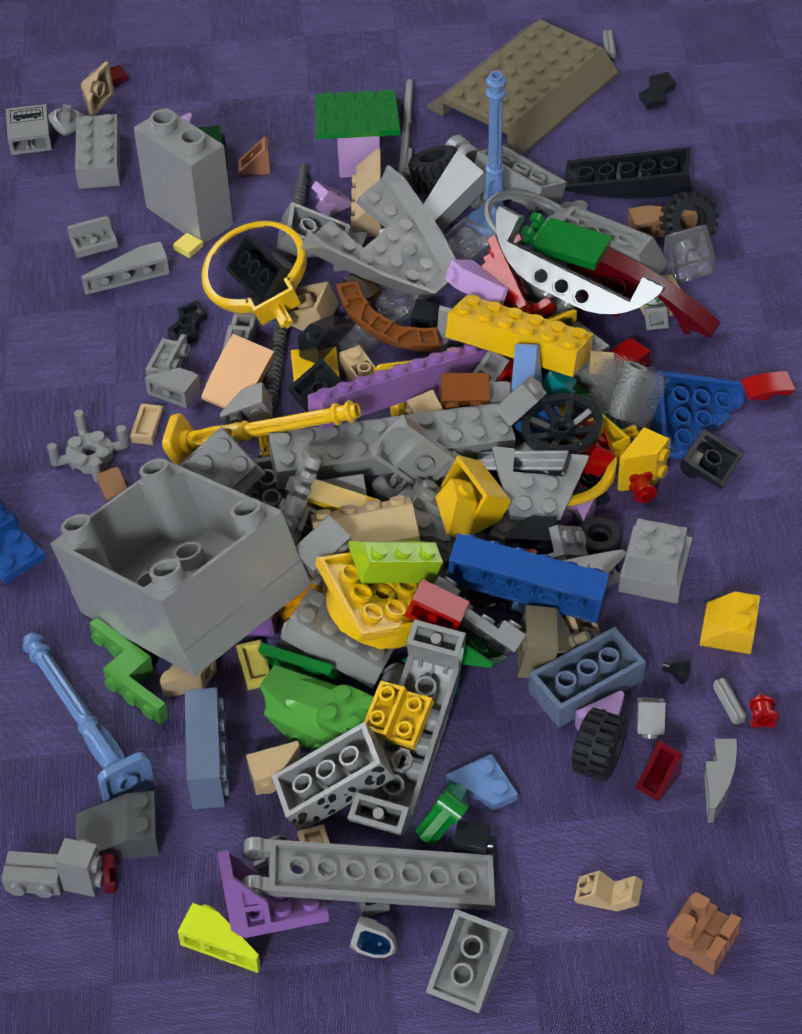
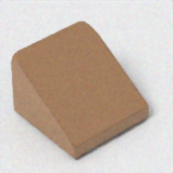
M119 467L108 469L96 475L98 486L106 501L113 499L127 489Z

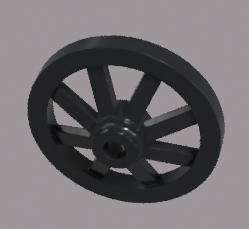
M558 393L545 396L532 406L521 419L523 439L534 451L569 450L570 454L583 453L598 442L604 427L600 408L587 397L573 393ZM566 405L564 415L557 417L552 407ZM574 406L585 410L574 420L571 419ZM544 410L551 423L549 424L535 417ZM591 416L593 417L594 425L579 427ZM530 426H535L547 432L532 434ZM586 434H588V435H587L585 438H583L582 440H579L578 438L575 437V436H580V435H586ZM554 439L551 444L542 442L544 440Z

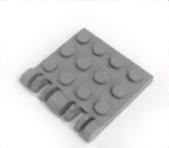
M304 448L303 453L299 452L296 457L294 466L297 470L295 476L289 477L286 490H288L286 500H281L278 508L283 513L293 540L294 532L300 524L299 519L302 518L308 502L307 496L311 493V485L313 480L316 479V472L319 471L322 460L314 451Z

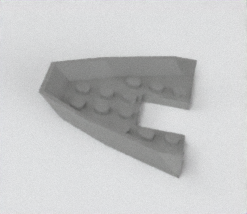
M390 165L386 167L382 178L359 196L356 204L386 228L380 235L363 248L330 220L315 234L308 231L301 249L366 280L410 295L436 294L448 283L446 281L447 270L451 259H456L442 231L407 180Z

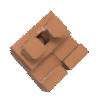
M695 892L691 894L667 931V937L670 938L668 945L675 953L691 959L693 964L714 976L724 960L726 952H729L740 934L742 918L732 913L728 916L717 911L718 906L710 903L709 898Z

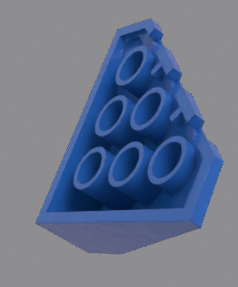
M657 371L655 374L660 375L658 377L663 376V379L658 378L660 379L658 381L663 383L660 385L663 388L660 390L654 389L656 390L654 394L659 395L655 403L650 401L649 404L654 407L650 413L652 414L655 432L669 438L668 449H670V455L668 458L683 460L703 429L710 432L715 427L718 428L730 417L729 414L734 409H738L745 402L743 385L740 381Z

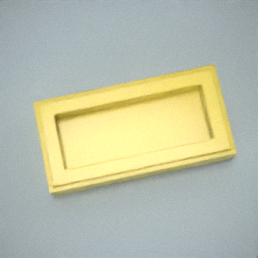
M261 639L236 645L248 690L260 688V684L270 672L268 662L258 652Z

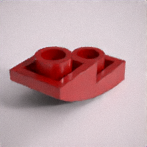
M787 371L758 374L744 378L741 381L749 400H768L772 395H792L796 390Z

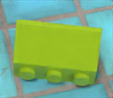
M349 541L348 543L361 583H420L421 579L433 583L443 563L435 542Z

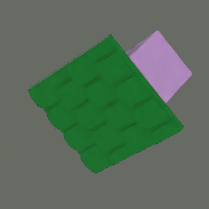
M380 90L376 93L373 91H360L356 94L353 92H340L336 95L333 93H320L315 96L316 140L337 139L340 178L352 177V174H356V165L375 149H380L379 136L400 135L397 101L394 90Z

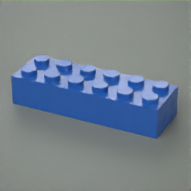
M459 533L456 536L448 567V578L458 584L457 586L526 605L557 608L560 614L596 624L609 578V573H605L598 568L582 567L572 561L564 562L553 559L546 554L537 555L523 548H511L497 541H485L471 534L463 535Z

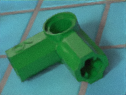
M449 784L433 804V809L417 826L415 831L424 842L434 845L450 825L457 823L468 809L469 805L466 804L468 799L466 796L467 789L462 784Z

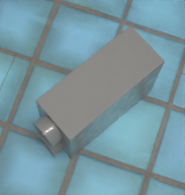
M168 108L153 112L150 118L135 126L134 133L146 207L182 233H188L202 240L203 245L233 226L224 145Z

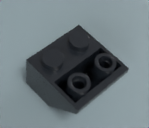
M530 516L505 534V546L534 549L538 551L537 555L553 553L554 549L549 527L557 525V517Z

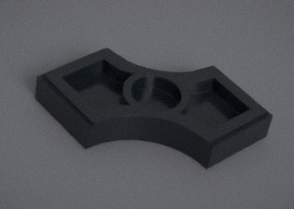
M668 72L649 76L650 86L646 90L639 92V99L647 110L664 106L666 104L665 95L675 89L676 83Z
M198 300L178 308V321L167 329L171 340L178 341L181 334L186 335L187 344L198 340L196 329L203 321L208 319L206 311Z

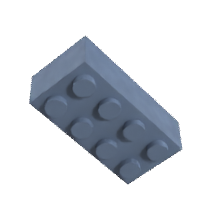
M613 627L529 673L528 692L559 728L575 719L576 710L621 690L624 692L644 680L646 661L621 633Z
M217 687L185 690L187 784L192 809L225 807V796H230L229 781L227 780L229 767L228 757H226L228 743L227 735H225L227 719L224 710V699L218 698Z

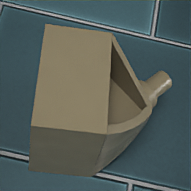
M526 605L520 623L522 627L521 632L526 635L517 648V677L529 678V673L577 648L581 643L589 641L591 639L589 632L586 630L578 634L571 633L557 608Z

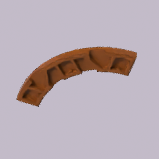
M359 281L336 284L340 301L348 315L362 330L372 337L391 346L406 350L438 351L441 349L437 327L418 328L397 325L394 321L386 318L379 312L377 313L369 305L360 288Z

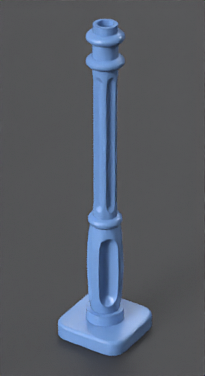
M492 71L486 78V84L489 86L485 91L486 96L489 98L488 164L485 167V204L492 195L504 191L502 107L503 98L507 93L503 86L506 85L507 80L500 71ZM503 201L495 204L492 208L491 215L495 225L498 207H507L503 204ZM484 205L468 215V225L487 240L495 234L486 222Z
M36 633L27 634L23 639L22 648L24 652L28 653L30 661L38 664L77 722L78 731L82 734L91 754L103 769L97 777L103 802L126 793L150 791L155 781L150 760L145 753L138 752L127 758L124 757L115 739L99 722V719L91 715L51 656L52 649L49 645L45 644L44 637Z

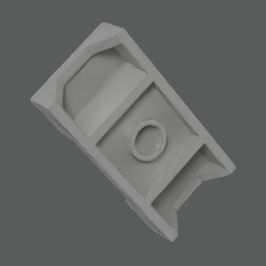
M404 414L370 445L374 459L412 485H414L417 477L423 480L429 479L440 487L457 455H460L455 450L450 452L422 431L420 425Z
M439 576L432 583L457 596L460 593V590L456 588L458 584L446 576L444 578ZM468 604L460 625L506 656L510 651L515 652L526 635L521 632L522 627L512 620L508 622L503 620L494 626L495 621L485 614L479 616L472 611L473 606Z

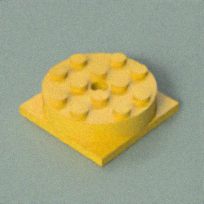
M351 552L317 557L315 565L328 587L326 592L327 610L341 632L346 633L358 642L377 649H393L407 645L406 643L414 621L404 615L419 583H361Z

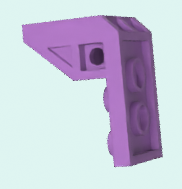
M229 850L217 852L230 927L234 933L243 938L329 921L324 899L261 896L245 885L243 878L249 875L262 876V874Z

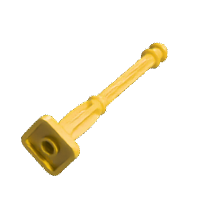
M348 400L341 406L338 403H333L330 408L251 423L242 421L200 430H194L184 415L178 413L171 415L162 439V446L171 461L176 465H180L221 426L236 442L249 441L252 437L268 435L269 433L284 432L328 423H334L339 426L345 420L349 423H354L361 416V409L358 403Z

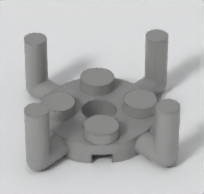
M76 410L74 416L79 436L71 437L68 440L66 455L62 456L58 455L56 444L49 443L47 450L50 462L54 467L69 464L74 470L76 468L81 470L82 473L92 474L93 480L98 483L96 475L108 466L107 463L110 460H113L114 452L128 448L129 442L126 427L124 425L117 426L116 430L119 441L111 443L101 431L88 433L83 411ZM89 451L95 452L92 455H85V453Z

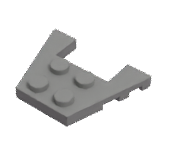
M493 446L492 455L496 463L498 478H500L503 491L511 500L507 509L509 519L525 521L532 515L557 517V524H559L575 487L581 478V474L587 465L588 455L571 454L569 466L564 476L514 472L515 448Z

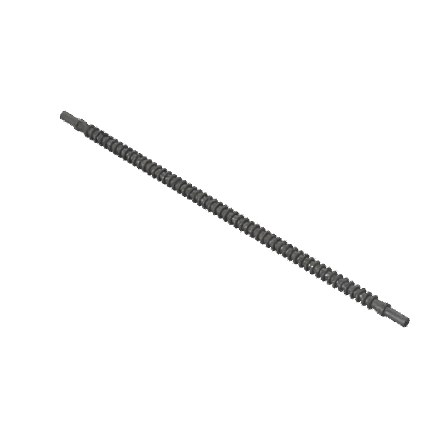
M301 164L299 176L295 182L297 186L294 188L293 202L305 207L308 166ZM285 252V258L294 266L297 256ZM276 318L271 350L274 351V358L268 370L265 388L272 397V417L268 419L275 418L287 328H281ZM259 446V449H258V456H257V458H262V454H261V453L264 452V451H261V450H260V446Z

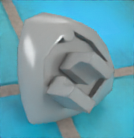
M63 104V108L53 110L47 117L51 126L63 136H69L76 132V117H83V114L72 109L71 105Z
M396 473L381 474L373 481L371 489L375 498L379 499L380 502H384L397 496L411 483L402 479Z

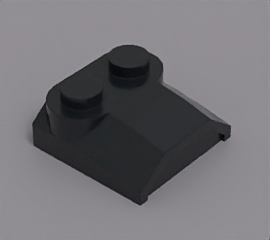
M321 358L289 385L287 389L302 408L308 412L309 394L315 393L321 388L337 386V383L343 381Z
M703 429L680 463V468L685 476L693 479L700 477L722 489L744 455Z

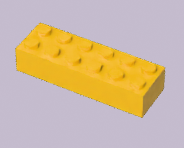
M466 295L448 312L445 335L447 338L510 358H514L516 344L539 345L541 367L571 377L590 358L594 336L593 333L587 332L583 328L570 327L560 321L544 319L541 315H531L522 312L518 308L505 307L495 301L489 302L480 299L476 295Z

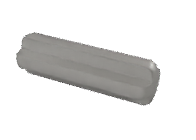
M611 29L608 31L604 30V50L609 58L614 59L616 57V47L613 31Z
M725 678L715 680L713 688L732 723L738 725L745 722L746 714L728 681Z

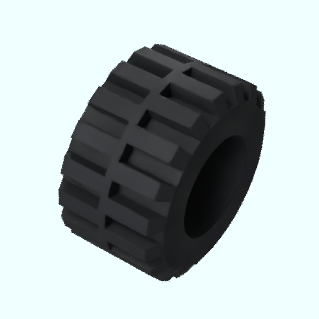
M447 145L435 146L413 156L409 160L408 168L415 189L418 192L431 193L458 149Z
M683 191L672 195L671 200L667 199L665 201L667 206L666 208H661L660 212H663V217L659 216V221L663 222L660 228L665 231L663 235L669 238L670 242L681 246L695 247L711 240L709 235H715L716 231L713 229L719 225V222H716V218H719V213L714 212L717 207L715 204H711L712 200L709 197H705L701 193ZM692 206L697 212V224L691 231L685 232L681 227L680 218L683 211Z
M593 707L586 714L575 740L571 758L572 771L602 782L607 781L617 765L623 748L627 730L626 718Z

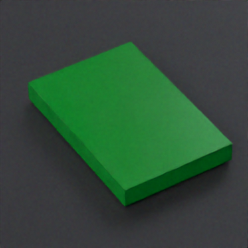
M262 642L260 643L258 652L270 666L278 665L298 669L325 682L334 683L337 686L341 685L343 677L331 664Z

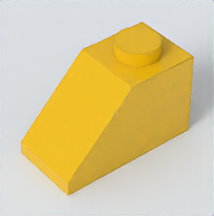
M451 478L435 498L446 535L456 538L457 533L463 535L471 533L478 502L472 483Z

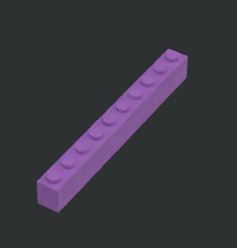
M465 343L460 347H450L447 351L441 353H431L428 357L422 359H412L411 362L406 364L394 365L391 369L375 371L374 374L369 376L356 377V380L337 383V386L318 389L317 392L308 395V412L330 408L333 403H338L341 406L350 400L353 403L359 404L361 416L406 402L430 390L434 392L439 391L441 373H473L488 350ZM328 423L317 426L322 429H325L334 426L335 424Z

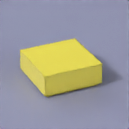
M188 233L184 234L173 244L175 251L188 258H191L204 247L202 240Z

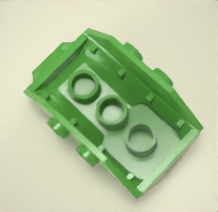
M278 665L272 667L260 684V689L263 692L266 703L264 715L291 743L298 741L299 747H304L311 751L317 750L363 723L374 698L372 695L349 685L337 686L334 683L325 682L298 669Z

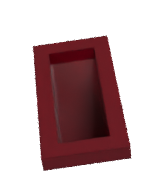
M659 740L635 788L656 801H660L681 775L684 754Z

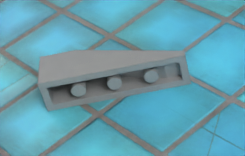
M161 241L139 246L81 277L84 292L87 295L170 273L167 256Z

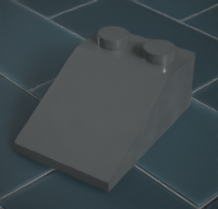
M154 791L126 793L76 813V840H88L97 844L102 861L103 855L113 854L115 860L159 855L158 807Z

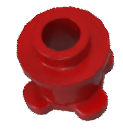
M651 472L639 475L633 474L629 477L631 482L629 490L634 492L633 496L636 502L649 503L656 497L657 489L652 486L651 479L653 475Z
M761 694L755 696L749 702V708L753 711V720L750 721L752 728H773L777 725L776 719L779 718V713L774 710L775 700L772 697Z

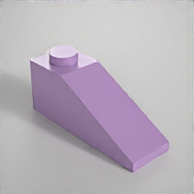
M451 259L446 274V281L468 295H476L480 299L489 302L495 301L503 306L508 291L504 284L474 260Z

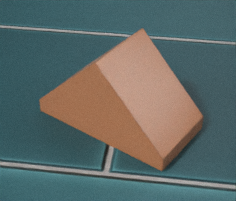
M266 136L238 160L239 175L270 174L269 144Z

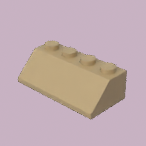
M375 149L356 165V174H352V187L356 188H352V201L355 200V202H351V214H355V216H351V229H355V233L367 231L368 237L380 235L381 224L356 204L359 196L382 178L380 149Z
M403 495L394 496L389 501L384 502L371 500L366 502L365 505L357 507L355 505H345L340 510L335 511L323 509L317 511L316 514L310 515L313 530L330 515L351 536V541H420L413 504L410 497Z

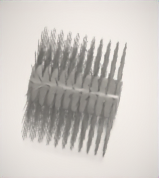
M616 357L614 358L616 360L612 361L613 363L609 364V367H607L608 365L604 366L608 368L606 369L608 370L606 371L608 372L606 376L609 377L610 375V378L602 380L605 381L603 384L597 381L595 383H599L601 386L599 390H602L600 392L593 390L594 394L597 393L598 395L596 399H599L596 405L601 406L600 409L606 410L603 411L607 412L604 414H609L617 419H621V421L628 419L632 422L635 420L644 421L643 419L646 420L649 417L647 413L651 414L647 412L648 409L645 411L648 405L644 403L651 399L649 395L654 394L652 390L657 389L653 386L657 385L655 381L660 379L657 378L656 380V377L660 375L655 374L656 372L651 373V371L656 370L648 371L649 369H647L655 367H644L638 364V362L629 360L620 361Z

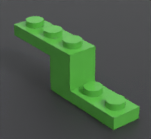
M96 617L89 623L92 632L91 638L98 646H104L115 658L103 668L105 685L110 691L118 692L122 695L129 705H135L141 709L144 716L148 719H154L159 724L164 723L168 719L166 703L140 685L143 680L154 672L151 656Z

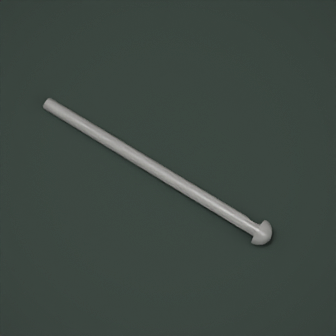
M411 79L406 81L398 171L407 182L410 180L408 163L412 158V148H409V128L412 126L411 112L414 81Z

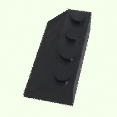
M245 232L225 270L260 303H263L288 289L284 278L288 276L293 265L266 240Z

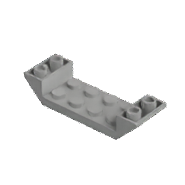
M574 205L554 213L546 219L548 221L552 217L612 236V243L609 248L643 264L659 275L667 267L668 262L654 237Z

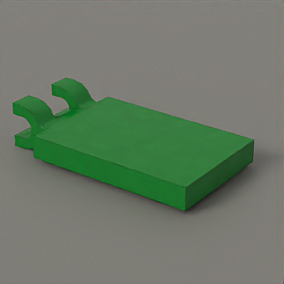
M533 212L530 216V221H533L531 226L525 225L521 230V234L524 235L521 239V244L532 246V251L594 271L612 243V236L552 217L546 221L541 214Z

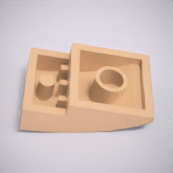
M232 334L209 377L201 399L224 409L240 390L261 382L263 383V378L273 363L274 351Z

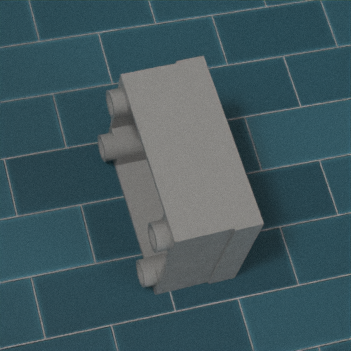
M159 458L145 463L139 470L141 479L89 516L77 514L65 520L61 525L63 535L51 542L50 545L82 614L93 620L96 617L123 637L196 676L308 588L311 583L303 562L299 558L281 510L169 462L166 459Z

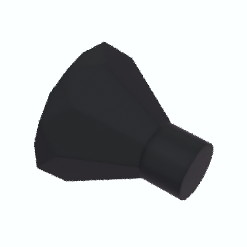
M686 659L674 663L665 661L662 665V671L671 673L680 684H685L691 674V662Z

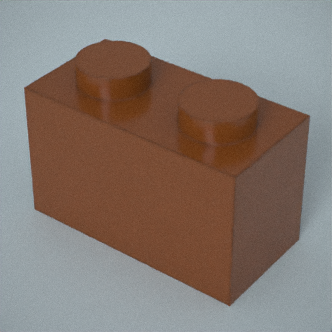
M441 373L439 396L442 408L447 410L489 404V373Z

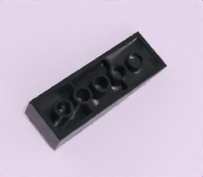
M691 147L567 160L564 179L567 183L564 191L591 196L627 199L666 197L683 191L693 192L694 161Z

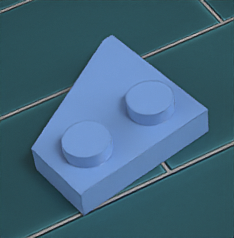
M492 754L446 774L448 784H462L467 789L466 795L480 800L483 805L493 811L518 800L517 792Z

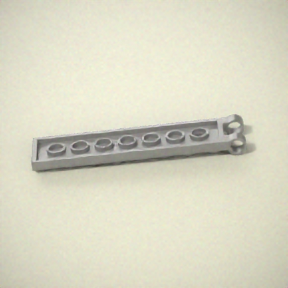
M250 837L244 841V857L246 859L258 861L269 857L268 877L249 875L243 878V883L261 896L493 911L495 907L493 855L273 840L261 837ZM294 867L301 868L302 873L295 874L293 873L292 869Z

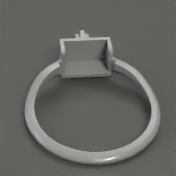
M506 190L492 195L487 200L484 207V215L490 229L497 236V229L493 222L491 211L493 206L501 201L509 199L524 200L536 205L549 216L565 208L548 198L534 193ZM544 256L556 263H568L553 257Z

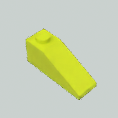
M192 903L178 930L181 946L259 973L261 969L259 954L243 937L231 931L227 920L209 905L200 906Z

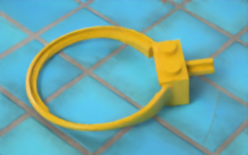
M274 221L251 222L229 231L213 245L205 258L201 276L205 293L214 304L224 310L234 313L255 314L262 326L276 318L281 328L291 327L290 324L293 323V320L288 311L301 304L295 290L302 280L307 266V251L301 249L303 244L302 238L289 226ZM273 226L285 231L292 237L297 246L298 254L292 270L284 278L288 287L287 290L255 307L251 298L247 300L227 299L219 296L212 289L208 279L209 262L219 248L233 236L249 229Z
M602 414L603 428L608 432L616 457L607 467L602 479L588 491L573 495L567 507L589 502L602 495L611 487L616 477L617 465L620 463L621 455L629 447L630 440L636 438L639 434L635 425L621 430ZM593 418L588 419V421L594 423ZM518 438L517 440H515L514 447L525 441L523 439Z

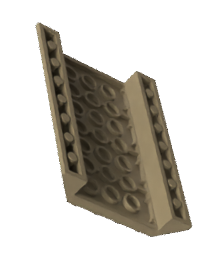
M539 19L523 28L428 104L427 108L442 116L454 108L489 125V98L485 93L489 86L486 84V78L492 71H500L507 80L506 85L503 86L507 93L503 98L502 132L507 134V148L524 155L618 75V70L604 48Z

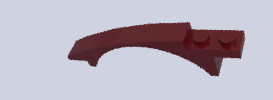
M608 248L595 271L575 264L572 266L573 271L587 278L612 276L639 285L642 277H648L665 285L664 292L658 298L675 316L684 334L689 335L691 330L711 338L720 325L721 321L676 285L643 264L611 248Z

